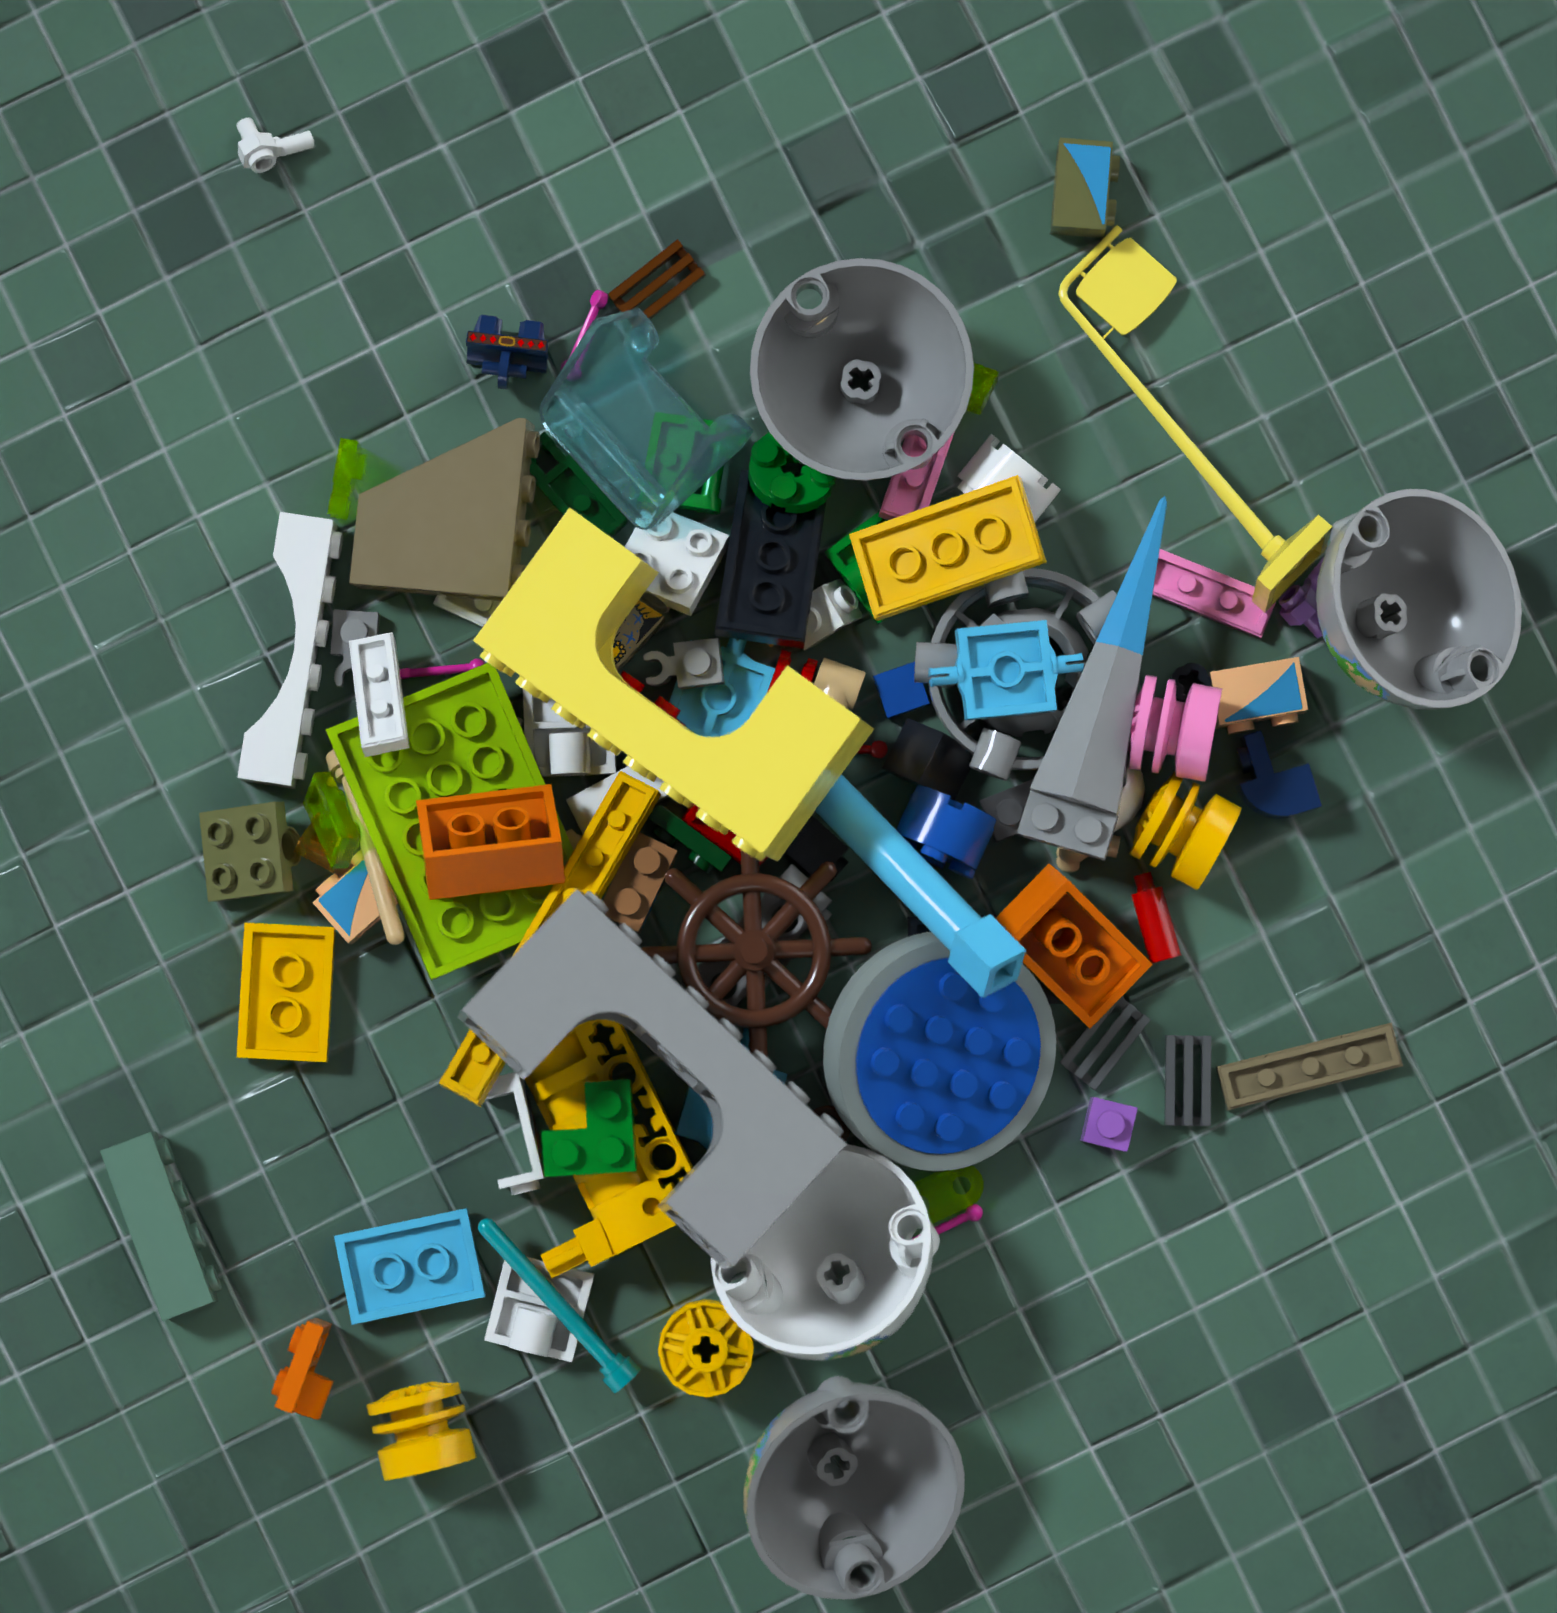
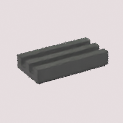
M1121 997L1091 1029L1087 1027L1059 1063L1095 1091L1151 1019ZM1117 1005L1123 1010L1081 1065L1077 1066L1072 1061ZM1132 1017L1137 1021L1094 1077H1091L1086 1072L1126 1021Z
M1165 1035L1164 1125L1211 1126L1212 1036ZM1175 1045H1184L1183 1117H1175ZM1193 1045H1201L1200 1117H1193Z

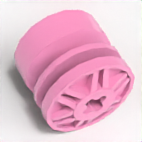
M1146 675L1134 706L1129 741V768L1141 769L1144 751L1146 750L1154 752L1151 772L1159 773L1166 754L1174 755L1176 777L1205 782L1222 688L1193 683L1186 701L1180 702L1176 701L1175 680L1168 679L1163 699L1154 697L1157 677Z

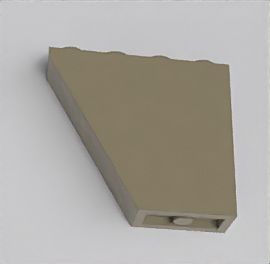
M516 418L360 493L349 583L359 589L502 601L525 569V565H520L522 547H528L531 533L530 521L525 520L527 502H533L535 495V477L530 476L529 469L531 458H537L540 449V434L538 431H534L535 425L527 418Z

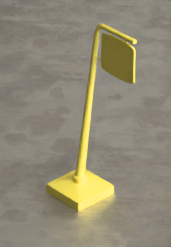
M1116 225L1063 279L1058 292L1060 302L1262 549L1261 555L1268 562L1257 578L1252 602L1266 613L1326 550L1332 526L1318 515L1286 541L1280 535L1273 536L1104 340L1114 329L1121 336H1124L1141 325L1164 302L1176 285L1177 280L1175 276L1132 238H1126L1114 247L1111 242L1122 232V229ZM1106 247L1111 249L1087 274L1083 272ZM1079 275L1083 277V280L1076 289V295L1112 327L1103 337L1068 298V287Z

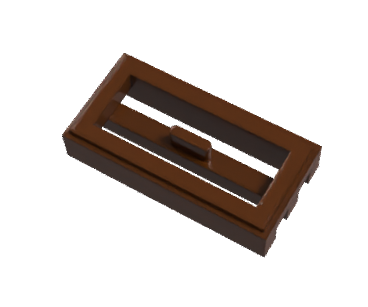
M677 239L608 293V297L635 331H637L706 275ZM676 255L680 258L678 262L626 303L623 301V296ZM685 268L689 269L691 272L689 276L638 316H635L632 312L633 309Z

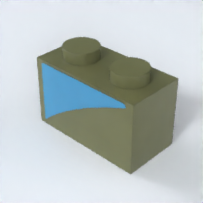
M1059 138L1050 234L1103 238L1106 226H1114L1117 200L1108 199L1110 182H1118L1120 156L1112 155L1113 142Z

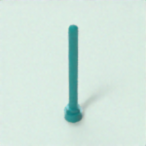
M485 1218L479 1222L478 1230L480 1234L602 1366L599 1370L604 1375L602 1381L615 1394L627 1385L641 1370L629 1355L624 1358L620 1352L615 1354L492 1219Z

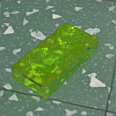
M331 771L314 772L303 801L304 808L331 869L348 868L355 850L360 846V828L356 822H353L346 806L344 792L338 788Z

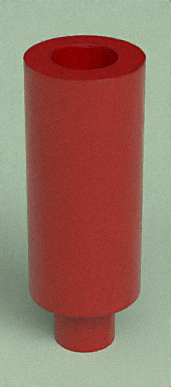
M1151 872L1133 876L1138 892L1131 894L1149 961L1153 964L1181 956L1163 887L1155 888Z

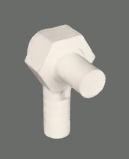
M244 118L237 123V129L242 137V140L238 142V156L243 167L250 168L255 173L270 170L275 165L277 157L314 148V140L310 131L280 139L279 137H272L271 133L258 132L252 118Z

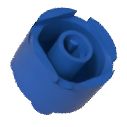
M917 785L914 793L909 798L896 830L915 850H920V855L930 865L943 869L945 863L948 862L950 863L949 870L966 878L973 879L994 832L997 820L967 803L963 805L950 799L951 796Z

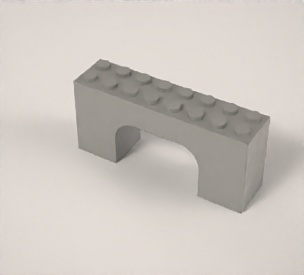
M576 889L461 1010L458 1018L523 1080L572 1029L582 1023L599 1019L610 1020L622 1024L632 1031L704 1100L713 1121V1135L707 1152L657 1207L723 1269L733 1267L847 1145L840 1138L844 1131L825 1113L819 1117L808 1108L806 1104L810 1099L797 1085L791 1081L787 1085L783 1084L773 1074L777 1069L776 1066L759 1050L750 1053L739 1042L743 1037L742 1034L728 1020L722 1018L719 1022L716 1021L705 1010L709 1003L700 993L691 986L686 990L679 986L672 979L676 972L665 960L657 954L651 959L638 947L642 940L630 927L624 923L617 927L606 917L605 913L609 909L595 894L588 891L583 895Z

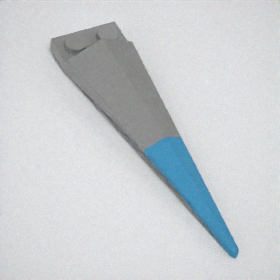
M1165 496L1159 500L1031 784L1029 796L1017 831L1018 836L1099 860H1106L1119 817L1131 724L1167 508Z

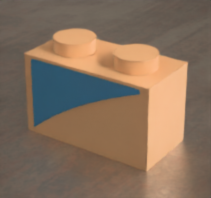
M1299 657L1218 670L1208 674L1211 679V686L1222 688L1216 729L1227 727L1228 734L1255 730L1253 722L1271 719L1272 727L1298 723V714H1304L1308 711Z
M361 849L349 860L353 867L341 878L336 873L327 878L315 890L320 896L312 902L349 944H353L381 919ZM392 890V893H393V896H394V900H395V903H396V905H397L398 902H397V899H396V897H395V894H394V892H393V890Z

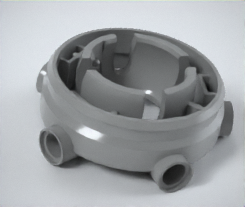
M1030 568L964 591L951 603L943 614L931 643L916 642L914 682L928 683L930 697L940 721L950 735L964 749L973 754L969 765L970 768L1004 781L1008 780L1011 769L1023 771L1038 770L1044 756L1016 757L1021 742L1010 736L1022 737L1023 733L1034 730H1042L1044 735L1050 734L1057 729L1069 701L1064 700L1062 702L1064 709L1061 712L1057 709L1055 712L981 719L996 731L983 728L978 742L974 740L964 730L973 725L976 720H964L959 725L945 701L942 688L954 689L955 684L930 687L929 684L931 678L947 677H928L929 668L955 666L957 658L956 644H946L945 641L956 621L965 628L979 627L963 613L984 597L988 608L1026 599L1029 595L1028 587L1058 593L1064 596V599L1059 603L1056 613L1037 607L1022 610H1005L996 615L993 613L980 626L1047 620L1048 635L1056 642L1064 655L1079 653L1083 655V661L1067 663V665L1084 663L1085 667L1088 660L1087 656L1089 655L1088 648L1079 632L1067 620L1063 619L1061 615L1066 611L1070 600L1079 605L1082 610L1075 617L1095 645L1117 596L1113 590L1099 598L1092 590L1069 576L1045 569ZM1081 672L1066 673L1064 681L1072 688L1071 694L1077 685Z

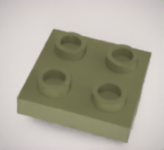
M274 801L199 813L208 902L293 891L291 867L298 865L301 860L302 843L298 832L293 827L287 826L285 802Z

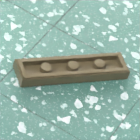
M1391 1022L1217 1066L1216 1069L1226 1108L1231 1110L1403 1066Z

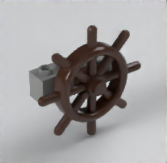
M741 850L742 874L724 879L712 885L704 892L680 870L675 868L669 869L665 874L666 883L687 901L691 907L681 924L677 945L642 947L640 949L651 959L657 954L668 964H678L683 980L681 987L686 990L691 986L700 993L709 1003L705 1010L716 1021L719 1022L722 1018H725L733 1026L748 1028L750 1053L759 1050L768 1058L767 1028L787 1022L804 1010L827 1029L832 1009L817 996L826 981L831 957L867 955L872 950V942L866 937L830 938L826 921L832 916V913L826 908L832 903V900L822 890L835 877L837 873L835 864L828 861L822 863L809 878L792 864L779 878L760 874L759 860ZM743 894L744 917L739 923H736L718 905L731 897ZM781 908L772 918L773 913L777 909ZM798 917L797 926L790 932H784ZM705 919L725 936L719 944L696 945L699 930ZM809 929L812 939L798 940ZM793 958H813L810 972L804 983L785 967ZM717 975H719V977L712 983V980ZM769 976L790 998L779 1005L766 1009L765 988L771 982L767 977ZM737 984L736 993L728 999H723ZM747 996L748 1010L738 1008L737 1006Z

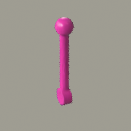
M596 290L592 294L590 299L592 306L570 357L561 364L560 370L565 377H572L577 373L578 367L576 363L599 310L607 304L608 294L601 290Z
M476 658L469 664L412 669L402 668L399 669L400 678L407 679L411 677L464 673L485 664L482 659Z
M971 1204L964 1213L934 1228L939 1235L968 1220L973 1222L979 1221L983 1216V1209L978 1204ZM920 1234L912 1237L911 1240L917 1238Z

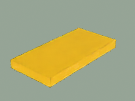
M1018 475L849 534L872 614L877 621L1047 563L1023 482Z

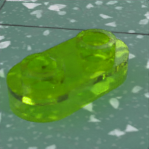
M972 1165L955 1170L937 1171L914 1182L920 1196L926 1197L929 1201L927 1213L932 1224L972 1206L980 1199L984 1190L982 1175ZM957 1177H966L970 1182V1188L965 1194H958L953 1189V1182Z

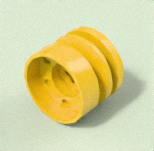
M1174 771L1170 778L1154 792L1135 827L1133 846L1129 854L1140 859L1149 843L1156 845L1157 848L1149 865L1154 868L1157 867L1168 853L1176 856L1171 877L1197 891L1227 841L1242 807L1217 794L1207 802L1203 809L1195 806L1200 785L1195 782L1192 783L1183 799L1176 796L1183 778L1176 777Z
M705 1298L688 1302L671 1315L661 1331L658 1354L662 1370L674 1386L689 1395L708 1398L725 1394L741 1383L751 1367L754 1341L753 1337L741 1329L731 1318L721 1301ZM703 1336H709L711 1344L719 1345V1352L712 1353L710 1361H702L701 1353H694L693 1346L699 1345Z
M430 1381L390 1391L379 1400L366 1405L369 1416L389 1412L391 1421L372 1426L373 1434L394 1433L396 1439L395 1443L377 1451L384 1481L442 1469L470 1461L477 1457L470 1428L449 1429L447 1420L466 1411L464 1404L444 1407L442 1401L444 1398L461 1394L459 1382L442 1383Z

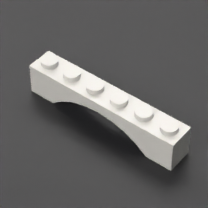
M280 512L273 557L284 574L293 601L296 622L294 653L288 675L277 698L261 719L244 733L237 776L242 781L295 789L297 779L304 780L308 753L301 752L304 735L311 736L315 718V709H310L308 706L311 691L319 690L322 674V665L315 664L318 646H326L329 631V621L322 620L325 602H333L336 587V577L329 576L332 558H340L343 543V533L336 532L337 524L334 520Z

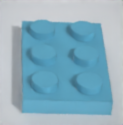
M468 1208L334 1236L352 1325L486 1297Z

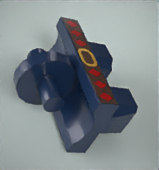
M480 315L474 331H468L466 339L467 364L482 366V374L497 375L498 389L507 390L509 377L526 379L527 371L547 373L548 340H545L542 322L530 320L520 322L518 336L502 335L503 321L496 316Z

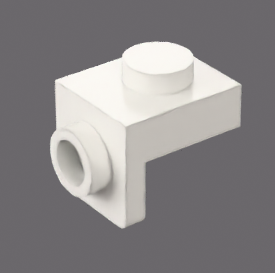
M841 579L824 584L813 591L804 650L815 646L845 625L853 623L862 617L855 593Z

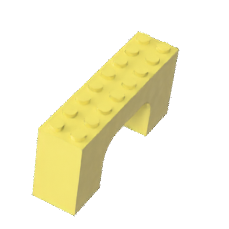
M569 507L473 641L484 649L480 657L510 677L515 672L520 676L515 683L546 704L550 699H553L555 704L551 709L572 725L574 724L583 729L587 724L591 727L587 736L607 751H611L617 756L621 751L625 752L627 756L623 762L635 772L652 782L659 777L664 781L659 789L676 802L683 804L689 809L693 803L697 805L700 809L696 816L707 825L724 835L731 830L736 834L732 843L745 853L761 862L766 856L778 862L873 732L874 728L787 666L749 719L737 730L719 737H705L697 735L626 683L619 674L613 657V644L619 627L659 572Z

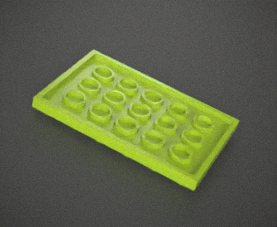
M489 663L403 697L409 748L365 757L361 747L358 716L326 729L327 736L431 981L520 944L553 885H547L545 887H530L497 893L490 892L429 900L416 800L546 785L498 671ZM557 813L562 841L563 864L565 866L574 850Z

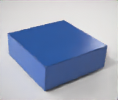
M915 661L873 676L887 719L930 705L923 683L914 682Z

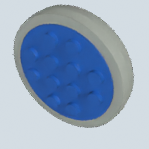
M932 932L912 935L892 943L873 955L851 977L838 997L829 1018L824 1041L823 1065L827 1089L837 1113L848 1129L865 1146L892 1162L925 1171H948L968 1167L993 1156L1011 1143L1029 1124L1039 1109L1050 1085L1056 1057V1032L1052 1010L1047 997L1033 974L1023 964L1018 980L982 998L948 963L950 951Z

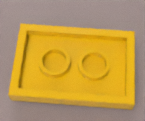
M244 922L237 1058L328 1062L336 929L334 927Z

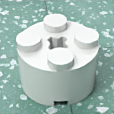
M990 434L958 474L962 482L957 488L965 494L1018 475L1022 479L1033 519L1036 522L1061 489L1054 483H1051L1045 489L1043 486L1048 479L1004 443L996 450L995 447L1000 440Z

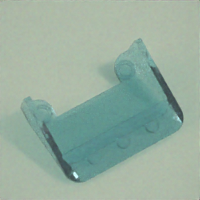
M640 308L593 320L543 398L540 405V418L543 426L551 436L571 455L627 519L637 528L647 530L661 524L738 453L754 430L740 416L735 414L719 416L710 427L647 361L652 350L658 346L659 336L651 320Z

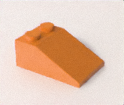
M1050 863L995 918L1026 950L1022 963L1089 1029L1153 965Z

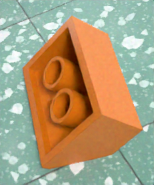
M551 784L416 800L429 900L565 883L562 841Z

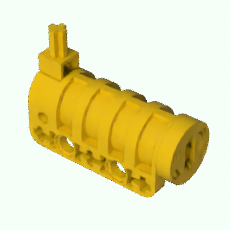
M591 1020L572 1029L525 1078L549 1130L587 1128L584 1082L613 1080L612 1074L615 1067L620 1063L627 1062L633 1066L636 1073L635 1081L632 1084L633 1094L637 1093L644 1086L647 1095L638 1096L645 1109L653 1108L656 1115L650 1118L655 1132L661 1130L664 1126L667 1136L655 1138L646 1145L642 1138L650 1136L644 1124H635L637 1171L572 1175L594 1220L573 1230L576 1237L540 1254L552 1279L587 1261L593 1267L675 1226L676 1224L657 1206L676 1186L674 1182H671L665 1187L661 1178L673 1176L683 1167L688 1174L693 1168L679 1136H676L674 1133L675 1128L624 1026L610 1020ZM602 1023L604 1027H614L615 1033L610 1036V1042L614 1050L617 1049L619 1051L624 1046L627 1053L614 1056L605 1063L602 1056H608L610 1053L604 1043L594 1042L593 1037L598 1034L596 1026ZM633 1101L635 1117L638 1114V1109ZM659 1144H668L676 1152V1162L668 1170L658 1168L653 1162V1151Z

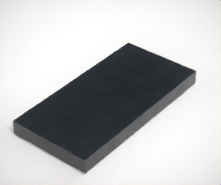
M741 469L715 636L804 649L827 501L814 510L796 514L785 512L784 507H778L773 503L770 507L759 500L753 492L749 483L748 470Z

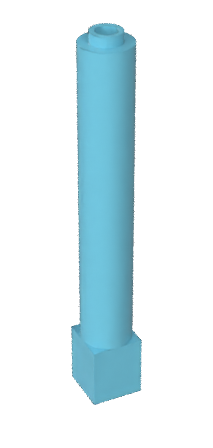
M841 774L815 812L950 951L948 963L982 998L1018 980L1026 951L1020 943L991 914L981 918Z

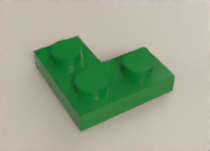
M632 1079L584 1082L587 1128L542 1131L544 1177L637 1171Z

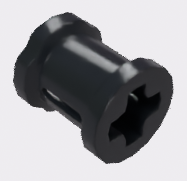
M1187 663L1182 667H1178L1173 672L1170 679L1176 682V701H1186L1188 695L1183 693L1184 686L1178 683V679L1184 680L1188 674L1196 676L1195 684L1211 686V679L1203 666L1197 663Z

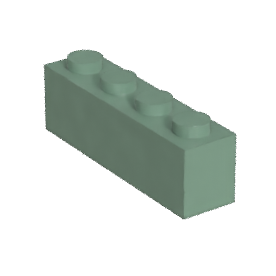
M149 1132L101 1150V1156L162 1321L219 1301L216 1292L222 1290L221 1283L213 1264L205 1265L200 1249L206 1247L205 1239L197 1222L190 1224L185 1207L191 1204L189 1195L181 1179L175 1181L169 1164L174 1163L175 1158L167 1138L159 1139L157 1132Z

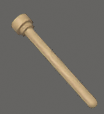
M331 750L326 755L329 772L332 777L336 778L338 783L343 785L387 941L392 945H398L404 940V931L388 876L362 819L335 752Z

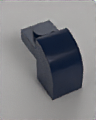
M1262 731L1247 734L1240 738L1242 747L1236 748L1238 762L1242 773L1250 772L1252 780L1236 786V789L1241 799L1250 809L1268 818L1282 819L1322 807L1309 763L1274 773Z

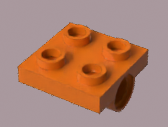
M313 1318L308 1320L306 1325H297L288 1347V1351L294 1353L290 1367L286 1366L284 1369H280L271 1392L272 1395L278 1396L275 1408L291 1414L295 1412L320 1420L334 1381L315 1373V1369L332 1323L319 1318Z

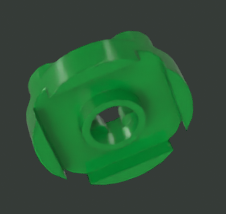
M770 432L752 446L748 471L749 483L755 495L764 504L771 507L773 503L778 507H784L785 512L796 514L814 510L827 501L831 495L832 488L835 486L837 477L823 474L801 463L784 450ZM787 463H797L802 466L801 476L795 477L792 472L783 473L782 470L786 468Z

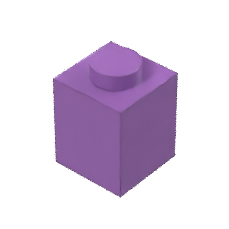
M1090 1097L1080 1141L1128 1152L1138 1108Z

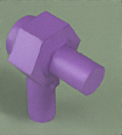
M1323 558L1307 576L1302 587L1299 585L1291 586L1278 601L1282 606L1279 614L1290 626L1304 624L1316 638L1322 636L1317 614L1316 589Z

